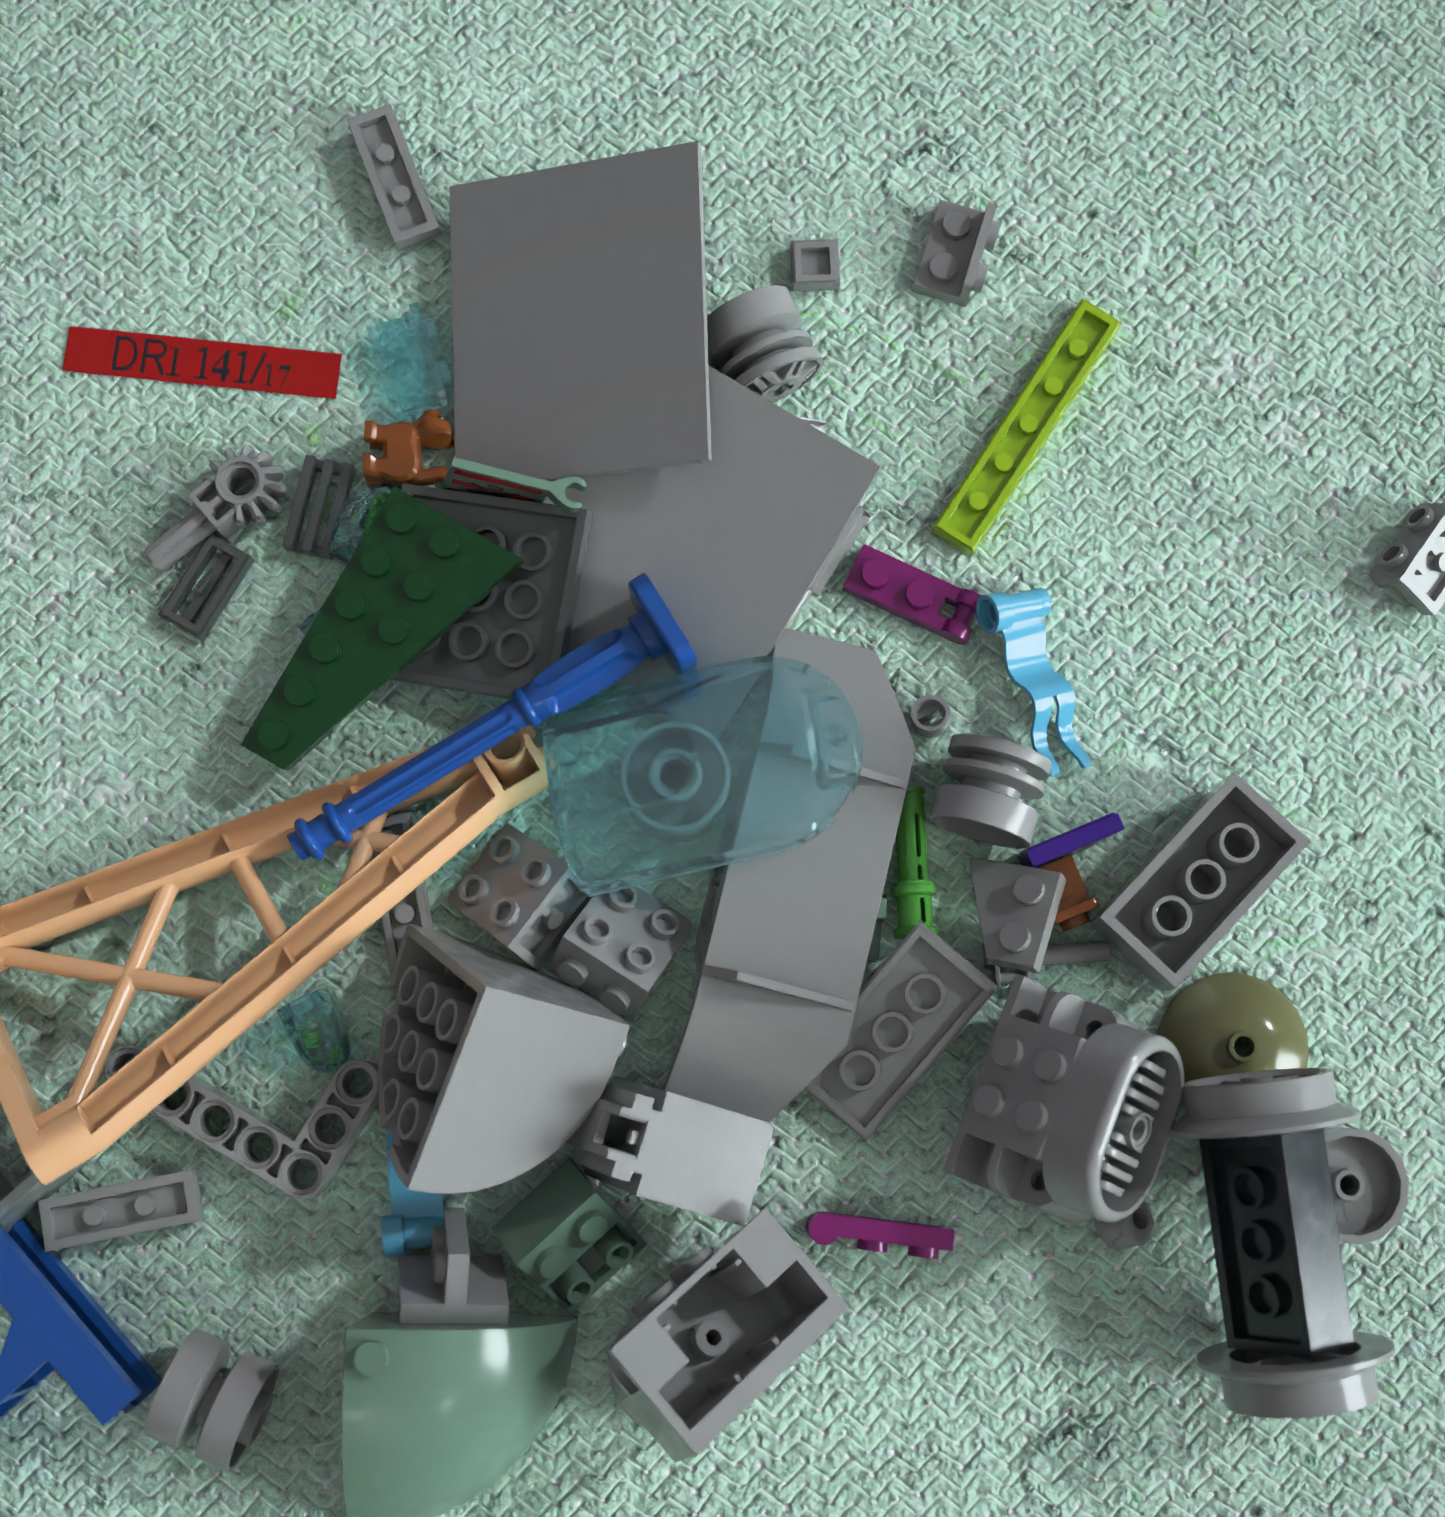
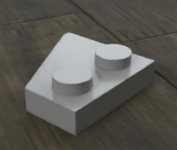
M971 857L970 869L986 958L993 965L1040 974L1067 879L1061 872Z

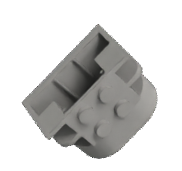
M1016 974L943 1170L1003 1197L1070 1223L1079 1224L1091 1218L1103 1222L1120 1221L1132 1214L1141 1205L1157 1176L1170 1139L1169 1131L1175 1125L1182 1103L1184 1068L1181 1056L1175 1045L1167 1038L1144 1031L1102 1005L1085 1001L1077 995L1061 991L1057 993L1047 990L1029 978Z
M764 1208L742 1229L730 1235L715 1249L711 1250L706 1245L669 1274L674 1282L671 1283L667 1280L658 1289L655 1288L631 1309L635 1316L623 1327L610 1350H608L607 1360L610 1383L617 1402L634 1422L650 1432L674 1463L697 1456L850 1308L767 1208Z

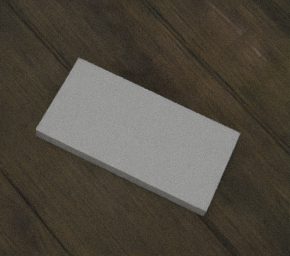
M919 920L860 990L848 1045L804 1089L864 1141H867L993 995L998 986Z

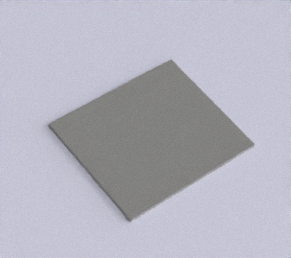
M690 141L683 144L450 186L455 457L551 482L570 476L584 478L694 463L704 464L705 462L712 461L701 144L698 141Z
M709 366L712 461L705 462L704 464L694 463L581 478L586 482V489L584 491H578L575 488L565 490L568 500L582 503V509H588L593 513L567 654L602 634L629 624L627 618L637 611L629 597L628 583L640 574L645 573L693 648L697 657V667L684 676H678L664 655L655 660L648 656L636 668L612 686L670 722L695 726L708 733L718 742L881 469V466L875 460L867 459ZM546 497L543 502L546 504H554L548 497Z

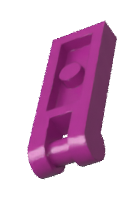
M863 544L842 589L843 592L960 645H966L973 632L969 626L976 615L977 600L982 596L972 590L961 589L866 544ZM943 602L956 607L952 619L938 614Z
M825 1211L811 1214L806 1222V1231L809 1237L820 1245H829L837 1237L857 1239V1249L875 1252H887L888 1243L908 1245L907 1255L938 1259L939 1250L953 1251L955 1230L949 1227Z

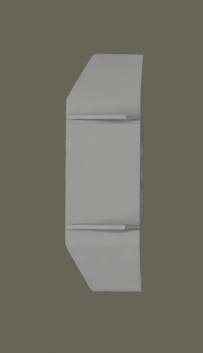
M785 628L772 650L765 705L756 744L744 759L732 789L697 932L695 963L699 976L681 1040L662 1090L770 1122L848 1045L916 751L903 712L875 650Z

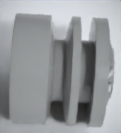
M770 285L740 294L722 304L707 316L708 357L715 366H723L720 370L721 373L772 403L794 393L809 383L821 371L824 364L819 352L815 347H812L814 341L807 330H798L803 318L786 286Z
M977 734L952 735L948 752L953 758L945 759L943 771L962 784L938 785L928 820L948 832L982 843L1016 849L1029 848L1039 813L1019 799H1039L1043 797L1046 787L1040 780L1048 779L1053 763L1042 754L1003 738Z

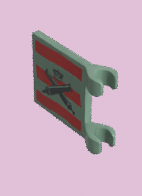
M453 457L442 482L441 489L543 503L547 496L564 512L576 513L582 508V503L568 500L565 490L575 488L578 491H584L586 489V482L580 477L575 476L551 482Z

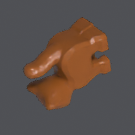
M436 409L425 410L413 422H394L388 425H378L373 420H365V442L370 443V449L383 450L382 457L376 458L373 454L363 453V475L370 488L394 486L402 489L403 483L418 486L442 483L448 468L435 466L423 469L421 452L423 448L430 450L455 448L450 423Z

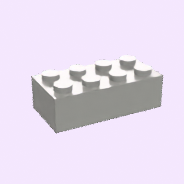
M1234 772L1221 780L1088 923L1162 992L1175 989L1311 841Z

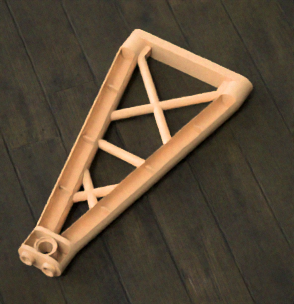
M530 725L526 726L363 825L361 829L353 831V839L350 843L344 844L339 840L332 844L333 846L353 848L337 890L290 929H287L253 864L293 850L287 835L295 830L294 822L298 818H302L307 822L323 813L322 805L328 801L334 805L340 803L431 747L0 906V973L13 967L115 985L67 1098L42 1112L0 1015V1102L27 1164L41 1183L44 1185L49 1184L106 1150L504 813L556 784L553 774L560 770L559 766L545 744L537 748L532 741L537 736L534 728L530 727ZM457 789L403 835L381 832L388 814ZM374 852L380 853L373 860H371ZM233 872L271 944L225 983L145 970L177 893ZM151 903L124 966L28 949ZM136 989L202 1001L94 1091Z

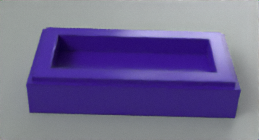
M1113 812L1021 851L1018 857L1022 866L1035 868L1125 830L1119 814Z

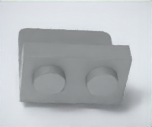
M611 874L563 935L548 968L556 972L567 984L579 987L599 1000L603 1006L613 1013L620 1014L632 1022L642 1009L655 983L692 930V923L618 874Z

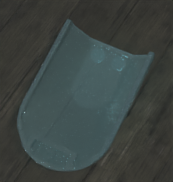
M758 656L689 671L684 675L677 674L603 691L570 710L548 718L542 732L554 830L579 891L589 897L779 853L802 845L818 836L836 820L833 816L844 804L850 792L854 793L863 763V737L859 719L843 691L818 669L794 659L776 656Z

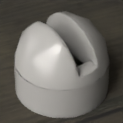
M925 695L917 699L911 708L913 728L921 736L927 738L940 736L950 724V707L948 703L936 695ZM939 714L943 717L927 726L923 725V723L936 718Z

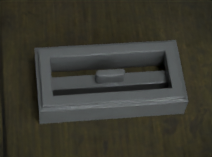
M306 454L282 544L285 550L333 560L356 470L353 464L343 462V465L335 463L334 460L326 458L324 461L318 460L316 456ZM316 472H321L304 540L299 542ZM332 476H340L322 546H317L315 542Z
M210 534L203 542L158 615L163 620L176 625L179 629L190 633L195 638L204 642L255 560L247 553ZM216 550L222 551L221 556L209 575L202 582L182 617L177 614L178 610ZM236 559L196 625L193 624L232 560Z

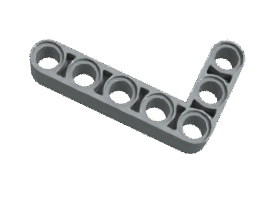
M125 1045L112 1050L103 1067L106 1081L124 1067L130 1057L138 1055L146 1047ZM353 1060L343 1064L334 1075L297 1137L195 1075L183 1084L186 1089V1099L181 1107L173 1109L168 1104L167 1099H165L151 1112L288 1195L296 1198L315 1196L324 1192L332 1183L379 1105L378 1065L363 1060ZM364 1069L371 1075L373 1086L367 1096L359 1099L351 1093L349 1080L354 1072ZM223 1107L230 1116V1124L225 1133L219 1136L211 1130L209 1118L216 1108ZM333 1113L339 1115L345 1123V1133L336 1143L329 1142L322 1133L324 1120ZM262 1132L269 1135L274 1143L272 1156L264 1162L259 1161L252 1152V1143L256 1136ZM303 1159L311 1160L318 1170L316 1182L310 1188L302 1187L295 1178V1169Z

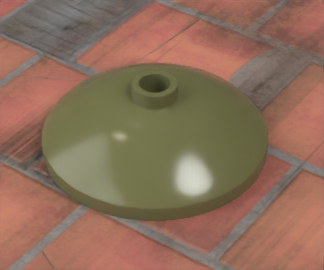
M1219 973L1194 981L1173 998L1159 1024L1157 1035L1170 1040L1181 1056L1184 1068V1082L1233 1073L1307 1068L1308 1065L1307 1033L1296 1008L1276 987L1251 975ZM1239 1037L1244 1038L1249 1045V1051L1244 1057L1239 1056L1234 1049V1043Z

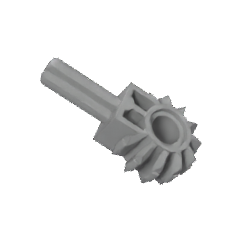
M245 444L239 457L231 448H225L224 456L227 461L221 464L218 461L209 460V467L216 473V476L203 478V483L188 494L197 507L144 550L145 557L155 569L160 572L166 571L216 529L227 540L238 530L246 529L251 517L260 526H265L266 517L263 513L266 510L276 514L281 513V507L274 498L288 495L287 487L280 483L285 476V472L280 465H272L273 457L269 452L262 451L256 455L252 446ZM246 479H255L252 491L246 495H236V488L240 482Z

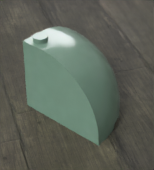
M372 1312L345 1329L341 1412L342 1481L347 1517H439L464 1505L501 1478L531 1447L546 1425L560 1398L570 1370L576 1344L578 1316L509 1315L508 1324H399V1312Z

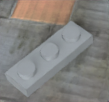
M388 104L347 119L397 251L440 236L441 231L392 105Z
M197 1169L38 1200L45 1252L204 1220Z

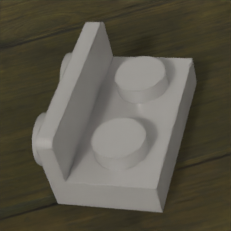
M941 199L939 200L912 292L966 307L971 291L981 293L989 265L980 263L984 248L993 251L1001 227V222L993 220L997 204L988 202L985 212Z
M1422 503L1407 515L1404 522L1405 525L1391 545L1380 554L1379 562L1369 577L1375 584L1394 585L1421 615L1435 616L1445 602V503Z

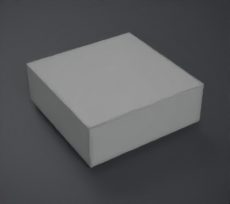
M838 239L791 241L790 256L793 292L839 290Z

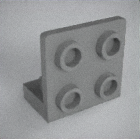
M506 824L454 889L447 901L522 960L538 970L597 890L570 865L512 825Z

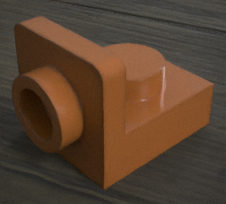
M1069 854L1037 867L1038 869L1061 872L1067 879L1053 926L1060 924L1064 933L1090 922L1091 920L1087 912L1098 908L1099 903L1096 897L1090 899L1072 855Z

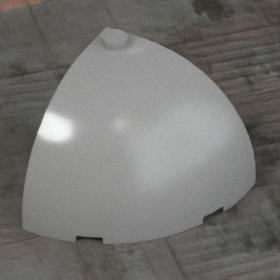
M408 923L389 987L398 989L394 1010L391 1015L383 1017L378 1056L380 1122L382 1129L391 1130L394 1144L388 1150V1154L398 1177L408 1190L433 1194H459L493 1187L531 1170L564 1145L590 1115L604 1092L618 1057L625 1050L630 1025L598 1001L550 975L481 946Z

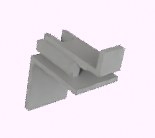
M613 1075L611 1085H606L603 1094L590 1115L566 1143L577 1147L573 1162L585 1166L583 1172L585 1175L639 1197L743 1226L748 1219L774 1126L762 1120Z

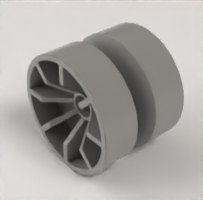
M195 1329L181 1345L158 1387L146 1418L144 1435L178 1450L192 1437L198 1426L201 1425L196 1443L195 1457L221 1470L230 1472L240 1460L247 1446L250 1447L255 1441L267 1418L273 1402L272 1393L279 1376L280 1365L250 1351H246L236 1360L226 1375L224 1373L229 1360L230 1343L205 1331Z

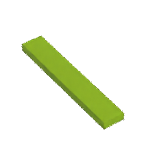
M1081 299L932 527L931 532L972 557L1120 329L1121 321L1085 299Z

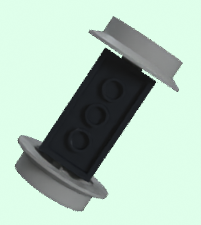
M1330 1068L1261 1070L1205 1077L1184 1082L1183 1101L1185 1116L1177 1120L1169 1132L1171 1137L1199 1139L1227 1340L1199 1352L1197 1355L1198 1366L1205 1371L1221 1376L1226 1408L1246 1416L1261 1418L1321 1417L1346 1413L1373 1404L1379 1399L1375 1366L1391 1358L1396 1350L1394 1342L1386 1337L1352 1331L1324 1135L1325 1127L1341 1125L1360 1119L1362 1117L1361 1110L1337 1101L1333 1070Z

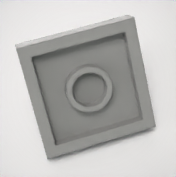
M444 1207L442 1227H433L431 1255H399L397 1273L399 1324H508L510 1304L502 1256H470L465 1208Z

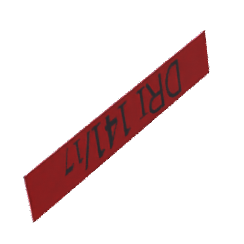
M70 326L62 371L336 399L342 354Z

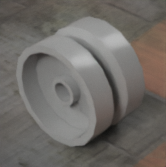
M1325 1127L1324 1135L1340 1242L1365 1244L1383 1238L1399 1223L1408 1203L1409 1179L1402 1158L1387 1140L1369 1130Z

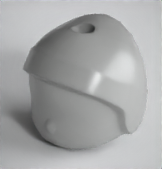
M1143 1201L1132 1214L1120 1221L1103 1222L1094 1219L1095 1228L1100 1238L1115 1251L1144 1245L1151 1240L1154 1234L1155 1224L1151 1214V1207L1146 1201Z

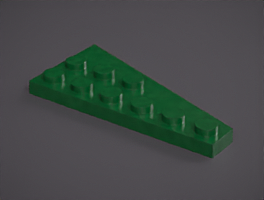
M393 486L240 745L281 769L289 771L333 732L334 727L356 708L362 707L373 697L372 694L391 677H396L452 627V623L475 603L481 602L491 593L490 590L509 573L515 572L525 562L522 558Z

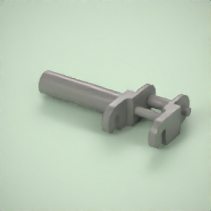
M1109 941L1048 945L1042 965L1110 961ZM983 943L984 967L991 966L992 975L987 977L998 986L996 991L1000 990V986L1003 983H1013L1016 974L1023 975L1030 980H1036L1035 973L1023 970L1021 972L1000 973L999 966L993 965L986 958Z

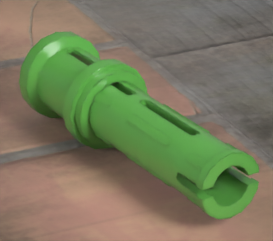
M907 787L896 833L898 882L894 883L891 892L892 897L897 898L898 928L893 930L894 939L900 940L907 936L919 920L939 936L938 928L933 926L932 896L936 895V886L928 878L924 808L925 789L922 787Z

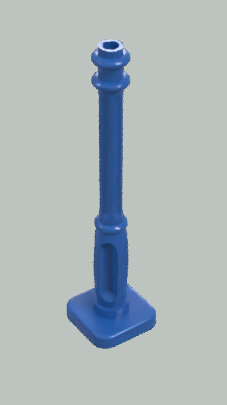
M642 573L628 583L629 597L637 611L627 618L629 624L602 634L574 649L543 670L522 689L517 688L513 690L512 699L340 803L334 805L331 802H325L322 805L323 813L307 822L302 818H298L294 822L295 830L288 834L287 838L299 858L304 861L312 856L315 860H322L325 857V848L339 840L344 844L350 843L353 839V831L526 726L530 725V727L536 728L540 726L541 721L570 710L596 696L630 673L648 656L655 660L664 655L678 676H684L696 669L697 657L693 648L648 576Z

